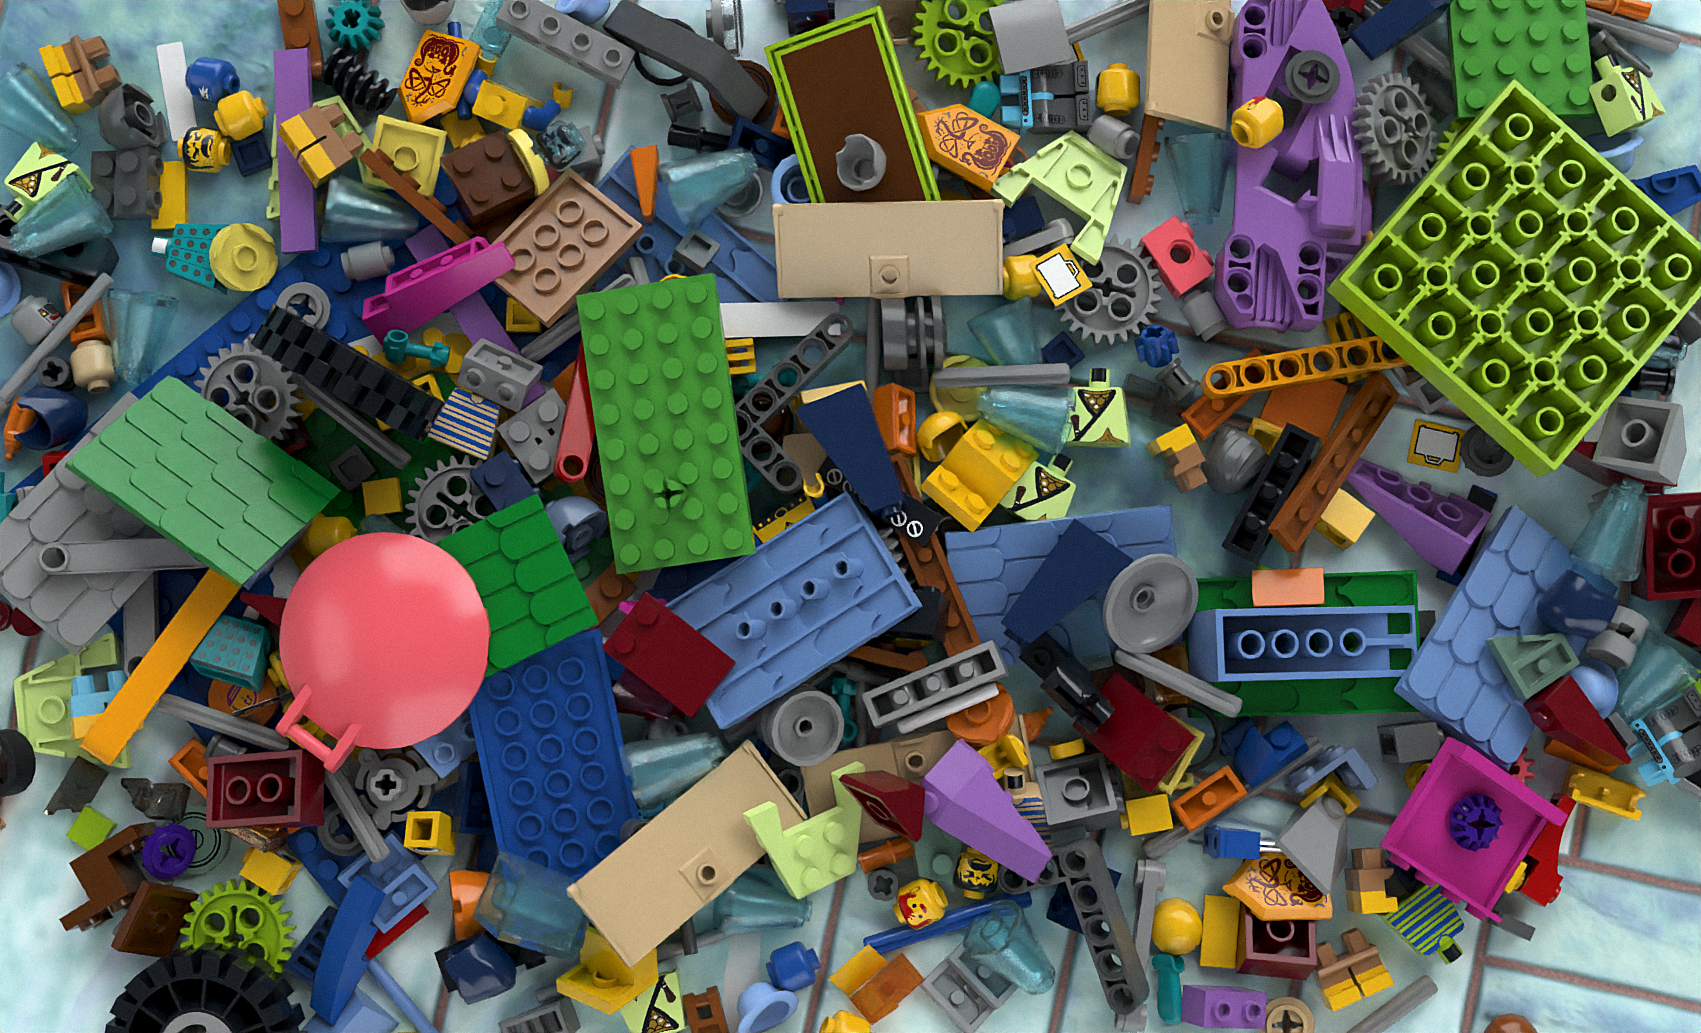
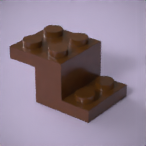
M502 129L440 157V164L457 192L456 208L466 225L475 232L473 234L474 238L477 236L485 238L491 245L534 202L535 185Z
M154 822L130 825L69 863L90 900L59 919L66 931L80 928L81 932L92 927L95 929L114 918L111 912L115 913L123 908L124 910L129 909L142 880L147 881L133 855L139 854V851L144 849L146 844L144 837H150L155 832V827L157 826Z

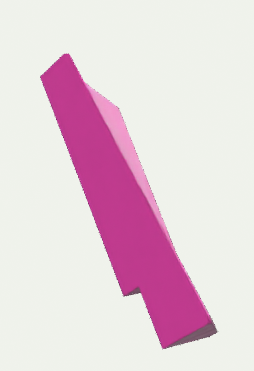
M478 236L387 276L385 293L364 300L362 321L381 346H383L384 338L389 331L399 329L407 334L514 268L515 259L502 241L490 245L485 238Z

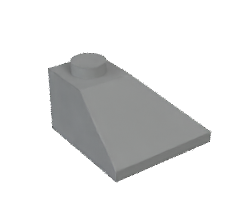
M1617 396L1609 406L1592 462L1642 480L1676 485L1687 452L1683 406L1676 403Z
M1326 792L1306 808L1300 806L1296 809L1275 842V845L1324 896L1330 893L1347 861V814L1343 811L1341 804Z

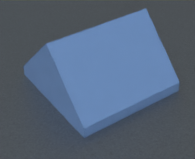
M356 986L335 1025L328 1023L316 1012L301 1031H308V1033H392L399 1022Z

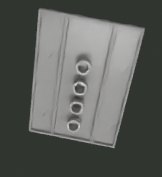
M130 391L90 429L56 467L0 523V593L74 656H77L155 571L51 575L43 572L38 566L37 554L41 547L52 542L166 538L65 468L66 462L81 448L90 443L107 426L112 424L134 403L139 401ZM58 549L48 550L43 556V563L53 569L59 568L65 561V555Z

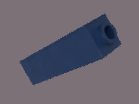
M862 383L796 408L799 417L876 518L882 516V519L893 518L902 513L901 508L909 506L867 391Z
M1074 518L1001 621V624L1007 627L1003 634L1018 645H1021L1024 640L1032 644L1115 579L1122 570L1133 562V559Z

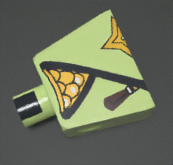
M1614 53L1606 55L1594 63L1602 80L1591 85L1589 91L1608 137L1635 130L1666 113L1645 75L1634 67L1622 69Z
M35 141L5 179L4 185L15 199L4 209V212L19 225L32 212L46 221H53L90 193L94 187L80 167Z
M1091 368L1089 372V387H1073L1062 433V442L1066 447L1131 448L1125 393L1122 388L1110 387V369Z
M1055 452L1047 467L1034 461L1002 498L997 507L1022 522L1065 517L1076 489V485L1065 478L1073 461L1059 452Z
M679 967L658 974L657 983L619 1009L631 1033H675L686 1028L688 1023L682 997L683 988Z

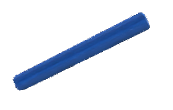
M1029 891L1015 895L1002 893L946 911L940 920L919 930L905 924L865 937L863 939L864 947L869 944L881 955L1031 907L1032 898Z

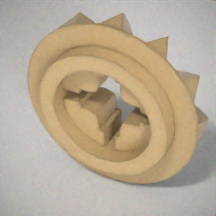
M1282 996L1270 1000L1266 1005L1265 1029H1259V1033H1283L1282 1029L1272 1026V1024L1283 1020L1284 1010H1286L1290 1021L1300 1023V1025L1290 1027L1288 1033H1314L1315 1021L1313 1014L1307 1005L1299 999Z

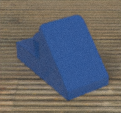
M1287 720L1264 736L1254 726H1251L1231 763L1253 789L1307 752L1309 747L1303 737Z

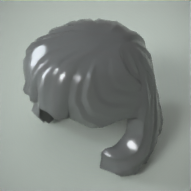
M1225 425L1219 432L1214 434L1211 445L1204 456L1206 460L1201 463L1200 468L1207 479L1206 483L1213 491L1226 495H1235L1246 490L1251 483L1257 480L1269 455L1252 435L1239 431L1236 427Z

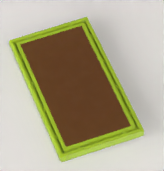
M874 6L868 10L764 47L811 203L942 201L881 6ZM863 134L880 144L887 157L883 178L876 186L870 189L854 191L843 185L837 175L838 165L835 154L845 147V138L849 135Z

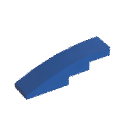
M358 875L355 876L340 905L325 941L315 974L309 1005L328 1023L333 1025L338 1020L370 963L363 955L378 930V927L371 923L387 895L367 878Z

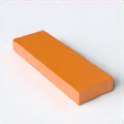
M1255 347L1243 359L1264 356V354ZM1254 368L1245 369L1246 379L1253 384L1259 383V372ZM1225 378L1219 379L1213 387L1218 390L1225 389ZM1255 393L1223 399H1211L1203 394L1179 417L1187 423L1188 427L1201 441H1204Z

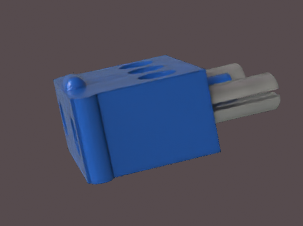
M1218 825L1204 828L1203 853L1209 854L1213 859H1218L1219 857L1259 859L1260 852L1280 853L1281 850L1278 847L1271 846L1275 845L1277 840L1260 838V832L1247 829L1220 828Z

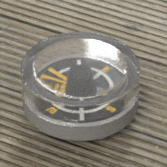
M711 0V10H706L707 37L713 38L714 43L723 47L733 57H743L745 23L742 1Z

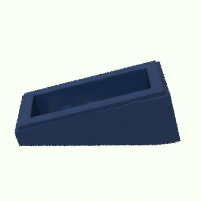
M328 905L284 966L288 971L311 986L314 984L320 957L310 951L309 948L313 945L321 952L323 951L325 942L317 936L321 932L328 937L330 928L325 924L328 920L334 922L338 912L331 905ZM302 958H305L313 965H315L317 967L316 970L313 971L312 969L304 965L302 962H300Z

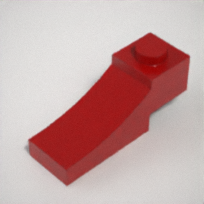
M1554 793L1549 802L1568 815L1561 827L1547 821L1525 856L1529 859L1524 870L1526 873L1525 879L1521 886L1514 890L1533 904L1546 907L1547 903H1552L1558 897L1561 891L1559 884L1564 878L1558 874L1559 847L1565 825L1577 803L1566 794Z

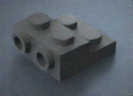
M142 146L129 151L116 148V151H92L90 183L94 189L90 192L89 219L94 221L158 219L159 209L162 206V194L159 190L160 175H162L164 170L161 152L150 146Z
M1102 752L1035 767L1050 833L1085 825L1086 832L1121 825L1119 814H1124L1126 811L1121 792L1114 794L1112 785L1118 784L1113 763L1106 765Z

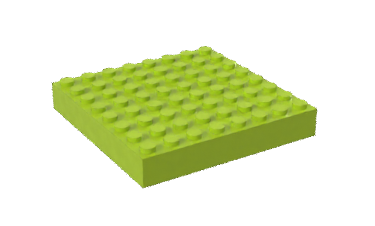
M1513 79L1495 95L1326 290L1538 478L1556 471L1700 298L1701 243L1519 82Z

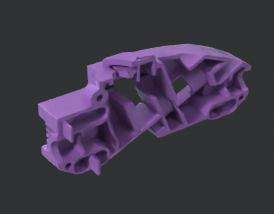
M1248 0L1234 21L1233 38L1229 51V69L1234 75L1231 118L1235 110L1256 96H1264L1270 99L1275 89L1286 98L1301 102L1295 97H1290V91L1287 85H1284V70L1289 61L1298 53L1309 50L1322 52L1333 59L1340 72L1338 90L1330 100L1318 106L1316 104H1304L1293 127L1283 129L1277 137L1261 148L1253 149L1240 145L1232 136L1230 128L1228 163L1236 167L1232 227L1215 258L1214 298L1229 324L1238 330L1263 327L1270 328L1280 334H1284L1287 331L1310 332L1323 320L1325 283L1332 282L1354 258V255L1361 249V240L1366 241L1367 234L1371 231L1372 205L1370 186L1363 180L1362 153L1358 154V149L1362 145L1361 141L1354 140V136L1359 133V130L1352 125L1353 121L1358 120V116L1353 112V108L1358 107L1353 74L1336 27L1322 0ZM1243 49H1251L1254 58L1247 57ZM1315 67L1307 76L1302 75V77L1307 79L1308 89L1315 82L1320 83V81L1315 79ZM1319 163L1317 196H1310V189L1294 203L1262 187L1270 168L1297 182L1308 168V164ZM1230 251L1237 253L1240 259L1235 258ZM1300 258L1304 259L1308 265H1305ZM1240 283L1239 293L1233 292L1229 288V286H1236ZM1299 286L1308 289L1307 299L1299 295L1297 290Z

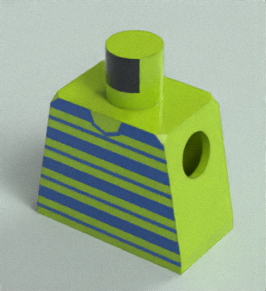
M1421 882L1412 891L1402 893L1397 897L1398 912L1376 913L1381 920L1419 955L1427 957L1436 951L1445 964H1450L1463 954V951L1453 937L1465 928L1464 923L1453 902L1439 894L1442 887L1437 883L1431 888Z

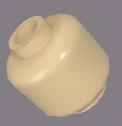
M90 340L77 345V349L70 356L75 384L80 388L88 389L89 393L100 394L109 391L110 386L116 383L120 377L116 353L112 347L105 345L103 341Z

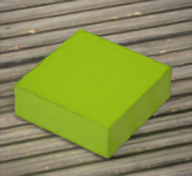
M85 806L66 836L89 851L109 839L118 824L91 806Z

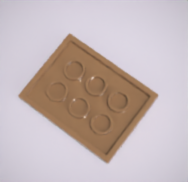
M569 167L549 186V189H546L491 244L494 245L502 241L515 259V267L492 282L546 327L550 328L577 301L576 296L583 295L645 232L643 225Z

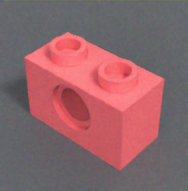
M1176 215L1142 237L1137 246L1143 247L1142 253L1145 257L1151 256L1153 258L1150 262L1153 269H1159L1158 276L1174 299L1178 300L1208 280L1215 271L1212 268L1214 262L1205 249L1202 248L1200 250L1193 241L1194 233L1185 221L1180 222ZM1174 249L1182 250L1186 254L1187 261L1182 264L1174 262L1170 256V251Z

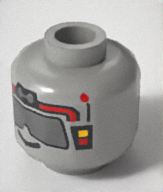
M30 295L11 310L13 314L11 319L12 327L30 346L41 344L63 319V315L43 296L35 298L33 295Z

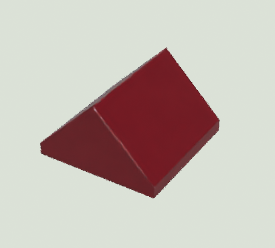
M884 770L843 774L838 779L875 824L912 841H919L922 836L925 787Z

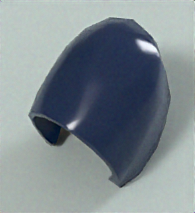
M38 385L22 395L17 401V405L21 409L34 410L36 417L28 429L20 434H15L14 438L22 445L37 451L51 449L73 441L87 425L89 418L88 405L82 399L63 390Z
M1568 569L1547 590L1538 602L1536 611L1540 619L1552 630L1565 635L1593 639L1608 626L1617 610L1619 601L1595 588L1582 575Z
M484 932L470 937L447 952L449 959L443 965L457 984L459 995L467 1005L496 997L511 990L516 984L517 970L513 959Z

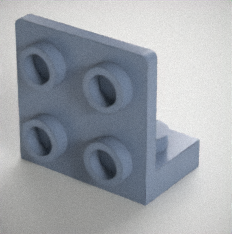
M1332 745L1316 756L1319 762L1308 767L1303 765L1288 776L1290 782L1284 787L1287 792L1300 794L1333 770L1347 787L1351 785L1353 789L1369 790L1378 784L1379 781L1354 747H1342L1341 745L1335 747Z

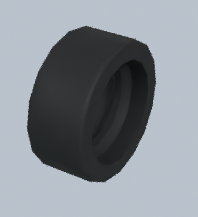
M0 730V746L8 760L6 781L4 782L0 778V798L25 791L32 783L36 772V758L33 747L26 736L17 730Z

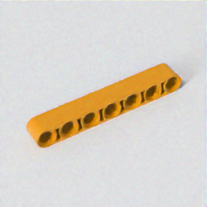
M1378 336L1219 363L1213 365L1202 376L1200 387L1207 397L1223 399L1404 367L1410 364L1396 352L1394 359L1386 358L1382 353V345L1386 343ZM1348 350H1355L1361 355V365H1354L1348 360ZM1314 356H1321L1326 359L1328 363L1327 371H1319L1315 368L1313 364ZM1280 362H1288L1293 366V377H1285L1280 373ZM1246 368H1254L1259 372V383L1253 384L1246 379ZM1212 374H1220L1225 378V389L1218 390L1212 386L1210 382Z
M209 568L79 747L110 767L241 588H238Z

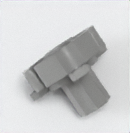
M366 747L357 756L362 766L359 769L355 786L357 789H367L368 794H362L359 796V799L367 812L372 815V821L378 829L387 830L391 822L407 821V812L400 814L394 811L402 810L411 805L418 796L420 785L423 786V796L417 807L425 808L431 804L435 792L434 784L440 781L439 776L416 750H410L406 755L416 761L419 771L411 763L403 759H386L391 754H405L406 749L404 747L380 749L378 751ZM387 780L396 782V789L387 788ZM412 809V810H410V811H408V812H419V811H418V809Z

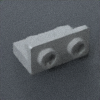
M481 338L464 356L457 384L506 408L519 412L523 407L526 394L540 379L543 366Z

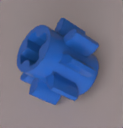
M1163 325L1146 327L1141 332L1142 338L1134 340L1139 361H1147V364L1154 368L1168 365L1172 361V354L1179 353L1174 330L1167 331Z

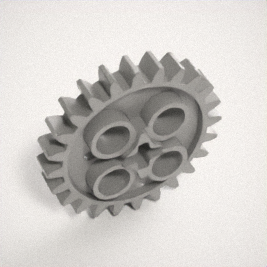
M1390 72L1369 79V84L1361 87L1363 94L1356 96L1360 106L1353 108V112L1358 116V120L1353 121L1352 125L1359 130V133L1354 136V140L1361 141L1362 144L1358 149V154H1366L1364 165H1373L1371 174L1373 176L1380 174V182L1389 181L1390 186L1414 183V181L1422 179L1423 173L1429 172L1427 164L1434 162L1430 152L1436 150L1437 146L1432 142V138L1438 137V133L1431 128L1436 123V119L1429 117L1432 106H1425L1426 93L1418 95L1419 84L1411 85L1409 76L1402 78L1401 73L1392 74Z
M1115 234L1110 243L1105 241L1100 259L1096 264L1099 267L1100 276L1096 278L1088 277L1093 285L1092 288H1088L1062 304L1053 307V312H1064L1059 321L1060 324L1068 321L1072 323L1069 334L1074 333L1078 329L1082 331L1080 340L1082 342L1088 335H1092L1095 346L1098 345L1102 337L1106 338L1108 346L1113 345L1115 336H1118L1122 343H1126L1128 331L1134 337H1137L1140 334L1137 324L1145 328L1148 327L1150 321L1145 315L1155 316L1158 312L1150 304L1159 303L1162 299L1161 296L1153 293V291L1160 289L1162 286L1161 282L1152 281V278L1158 274L1159 269H1148L1147 266L1153 258L1151 256L1144 259L1139 257L1143 249L1142 246L1134 251L1130 250L1131 239L1129 238L1122 246L1118 245V237ZM1073 252L1075 259L1083 270V266L1089 262ZM1121 269L1129 270L1134 276V282L1130 284L1120 282L1117 277V271ZM1104 283L1108 284L1109 290L1112 291L1108 297H1104L1103 291L1100 289ZM1119 292H1134L1136 297L1131 298ZM1084 296L1091 298L1095 304L1094 310L1086 312L1078 307L1077 299ZM1116 302L1123 303L1128 309V316H1115L1112 313L1111 305Z
M245 342L244 346L241 343H232L231 351L228 348L218 349L220 358L209 356L208 361L212 367H200L199 369L205 376V379L194 381L195 385L202 388L201 393L198 394L210 403L213 401L243 424L246 416L249 415L253 422L251 430L258 435L264 436L279 447L278 439L281 441L289 440L290 437L286 429H298V425L292 420L293 417L304 415L303 412L296 409V404L306 402L305 398L299 397L296 394V391L304 388V384H294L293 379L299 374L294 371H288L287 367L257 349L251 342ZM248 366H251L254 373L253 379L250 382L245 377V371ZM230 375H231V379H232V381L234 382V384H232V383L230 382V380H229V376H230ZM225 389L230 396L227 405H224L222 402V393ZM271 391L275 393L277 398L273 408L268 403V395ZM264 413H266L269 417L268 422L266 420Z
M453 455L450 458V466L446 467L441 460H437L438 471L434 472L426 467L425 472L428 479L426 481L420 478L415 479L416 483L421 487L420 490L408 491V494L416 500L415 503L405 505V508L414 512V516L405 519V522L413 525L416 524L417 526L409 535L421 536L422 539L434 544L474 524L462 516L457 520L458 512L437 498L438 493H443L461 507L469 504L467 511L480 520L488 517L481 516L479 513V505L485 500V497L469 476L472 470L485 463V461L479 458L475 466H473L471 457L465 455L463 463L459 464L457 458ZM457 479H464L467 483L466 492L461 496H453L450 491L452 483ZM444 507L447 513L445 521L442 524L433 525L430 520L431 512L435 508Z

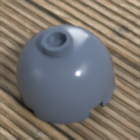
M574 495L564 497L558 501L550 502L544 508L571 564L577 562L591 551L587 545L594 537L599 541L608 526V515L596 503L585 497Z

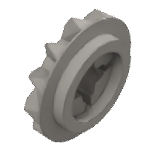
M299 282L292 284L283 290L277 299L276 305L299 317L300 313L291 306H304L309 301L308 307L316 314L315 316L312 314L311 316L305 315L303 319L320 329H323L325 324L330 321V308L332 305L327 294L320 287L312 283Z

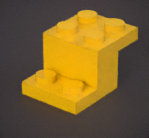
M988 411L961 437L941 464L925 479L919 488L973 533L1040 454L1033 449L1027 440L1020 438L1011 431L1001 418L992 415Z
M592 922L578 926L581 963L556 979L557 992L612 1015L658 982L657 949L655 947L631 969H628Z

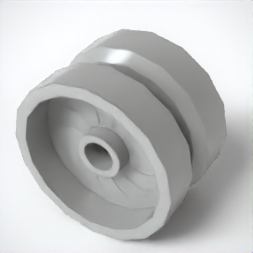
M803 682L782 697L774 699L756 711L755 727L758 737L763 744L782 759L796 766H813L825 761L836 751L843 738L844 719L841 708L832 697Z

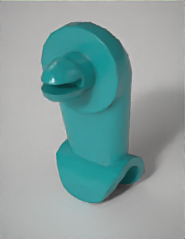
M982 81L976 84L972 89L967 107L990 119L1001 102L999 87L990 81Z
M1158 954L1152 959L1153 968L1158 971V1014L1165 1023L1179 1025L1182 1022V992L1179 973H1182L1185 969L1184 959L1181 956Z

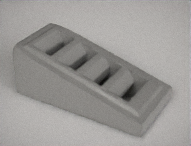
M566 996L498 1023L502 1033H517L516 1024L520 1025L522 1033H533L528 1021L532 1019L537 1033H548L542 1016L546 1014L552 1030L549 1033H575L581 1027L571 998Z

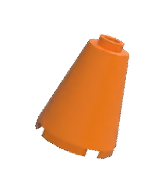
M457 869L449 871L450 896L452 899L453 922L457 941L469 939L480 932L485 933L513 922L503 873Z

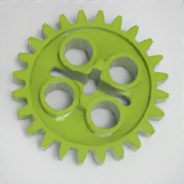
M1005 0L920 1L917 7L923 13H915L911 17L919 26L910 29L909 33L918 36V40L912 43L911 47L921 48L922 51L915 58L916 61L926 59L928 62L923 70L924 73L934 69L936 71L934 76L935 82L946 77V88H950L957 81L960 91L966 89L968 83H970L973 89L981 81L993 82L992 75L997 78L1002 75L1003 71L997 59L999 51L994 40L992 26L990 31L982 29L979 17L984 16L990 21L988 8L1000 6ZM948 5H953L959 10V20L950 17ZM940 22L946 29L939 28L937 23ZM965 28V35L970 38L964 40V33L959 30ZM939 37H944L948 40L950 44L949 52L941 50L938 44ZM981 39L990 40V41L992 42V45L989 46V44H988L987 42H985V41H983V40H981ZM971 48H975L981 54L980 64L975 63L971 59Z
M234 878L227 881L226 888L219 882L213 885V892L208 889L201 892L203 901L195 900L191 902L190 905L196 913L189 912L183 916L191 925L180 929V933L189 936V940L181 943L180 947L193 944L194 949H197L204 943H222V948L227 951L231 947L236 946L250 951L247 961L254 964L259 959L254 956L252 946L254 943H257L264 948L265 956L263 959L275 967L270 975L273 981H275L277 978L274 971L282 973L286 970L285 964L281 960H289L292 955L286 947L297 943L296 939L288 937V933L297 929V925L287 924L286 922L293 915V911L282 912L281 908L286 902L285 899L275 902L273 900L274 896L269 892L262 893L263 889L258 885L251 889L250 880L247 878L242 880L238 887L237 881ZM233 905H235L238 909L237 914L232 909ZM249 908H253L259 913L260 922L258 925L249 921L247 916ZM215 913L222 915L224 918V929H219L214 925L213 916ZM233 933L243 934L244 940L241 941L240 938H234Z

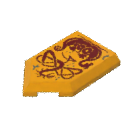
M429 29L424 30L397 89L408 122L424 126L425 121L440 113L444 115L455 109L480 54L481 46L466 39Z
M962 104L915 114L929 161L989 193L1020 136Z
M1283 852L1260 853L1259 859H1246L1222 887L1230 896H1235L1251 909L1250 912L1261 921L1323 920L1332 918L1333 907L1330 893L1324 896Z

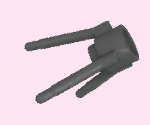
M1605 28L1589 41L1591 68L1598 81L1602 80L1594 63L1611 53H1614L1615 56L1619 55L1646 77L1651 78L1653 76L1650 67L1619 44Z

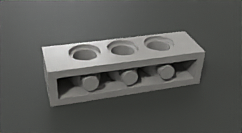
M504 0L496 16L498 28L617 89H620L635 58L636 51L539 0Z
M991 640L861 695L874 727L882 729L913 714L1008 677L1010 674L997 643Z

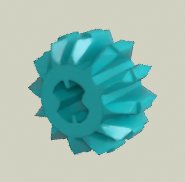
M338 0L340 5L338 9L328 7V12L333 17L326 19L325 25L328 29H331L328 33L329 38L332 42H338V47L345 44L348 48L351 47L353 53L359 54L361 45H364L367 50L372 51L370 41L372 39L381 41L382 36L377 30L385 28V23L379 18L382 14L378 6H372L371 0H349L347 3L345 0ZM357 20L359 25L353 28L352 22Z

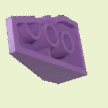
M1361 458L1357 460L1346 477V480L1420 557L1430 562L1436 569L1445 571L1450 575H1453L1493 515L1462 496L1450 493L1449 497L1430 491V484L1420 481L1419 485L1403 481L1402 476L1398 472Z
M958 740L920 783V786L925 787L923 815L935 826L1032 883L1036 882L1053 857L1052 853L1030 821L1023 819L1011 802L1014 798L1008 789L1003 791L992 775L995 770L990 763L964 740Z

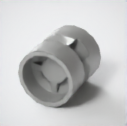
M1618 605L1608 626L1598 636L1589 640L1585 650L1592 658L1604 661L1611 667L1629 669L1638 650L1634 643L1642 641L1649 622L1641 614Z

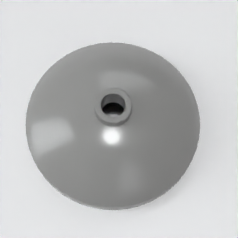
M1163 553L1139 558L1122 570L1111 584L1103 605V623L1111 640L1128 652L1143 654L1160 650L1177 639L1190 623L1197 607L1198 584L1193 571L1179 558Z

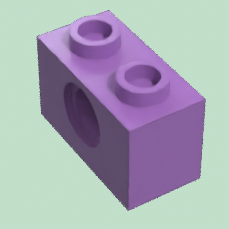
M1183 985L1181 1021L1203 1028L1265 1029L1267 993L1246 987Z

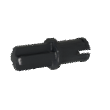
M671 124L667 138L669 146L696 150L697 154H702L704 151L730 157L727 151L730 136L707 132L706 127H701L699 130Z

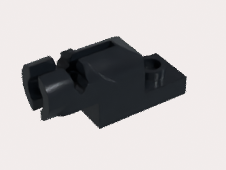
M1047 632L1030 644L1018 657L1044 681L1039 687L1071 718L1076 719L1077 724L1090 736L1116 710L1108 698L1091 683L1096 677Z

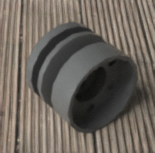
M940 296L930 297V312H924L923 298L917 297L914 313H907L904 298L881 299L884 371L907 370L909 354H916L920 369H926V353H932L934 368H943L948 342L946 314H944Z

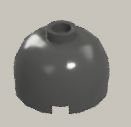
M126 83L111 91L98 108V122L102 138L108 144L121 150L129 151L142 146H150L155 149L166 141L168 128L162 112L160 111L155 115L153 108L150 106L154 102L152 97L141 87L132 83Z

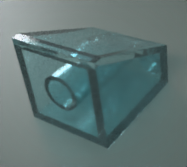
M500 850L473 913V917L498 940L573 962L576 953L584 944L585 932L590 922L582 909L576 905L572 898L568 897L566 889L571 884L578 881L577 879L504 850Z

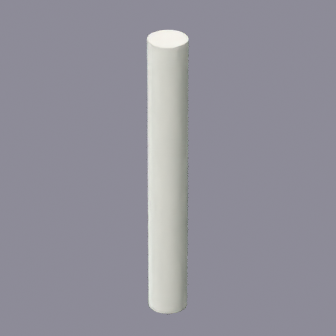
M994 681L897 721V725L901 734H904L1000 695Z

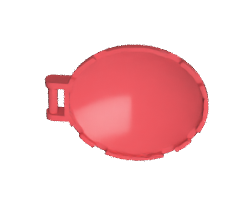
M392 532L369 533L352 537L336 544L318 556L305 569L292 588L281 619L279 637L280 658L285 678L295 700L277 724L275 731L283 737H291L324 762V768L331 773H335L344 763L355 745L374 749L401 748L427 740L452 725L465 712L477 695L489 663L487 657L491 631L487 608H484L481 597L476 589L477 585L467 570L454 557L437 545L412 535ZM304 715L339 741L333 751L298 725Z

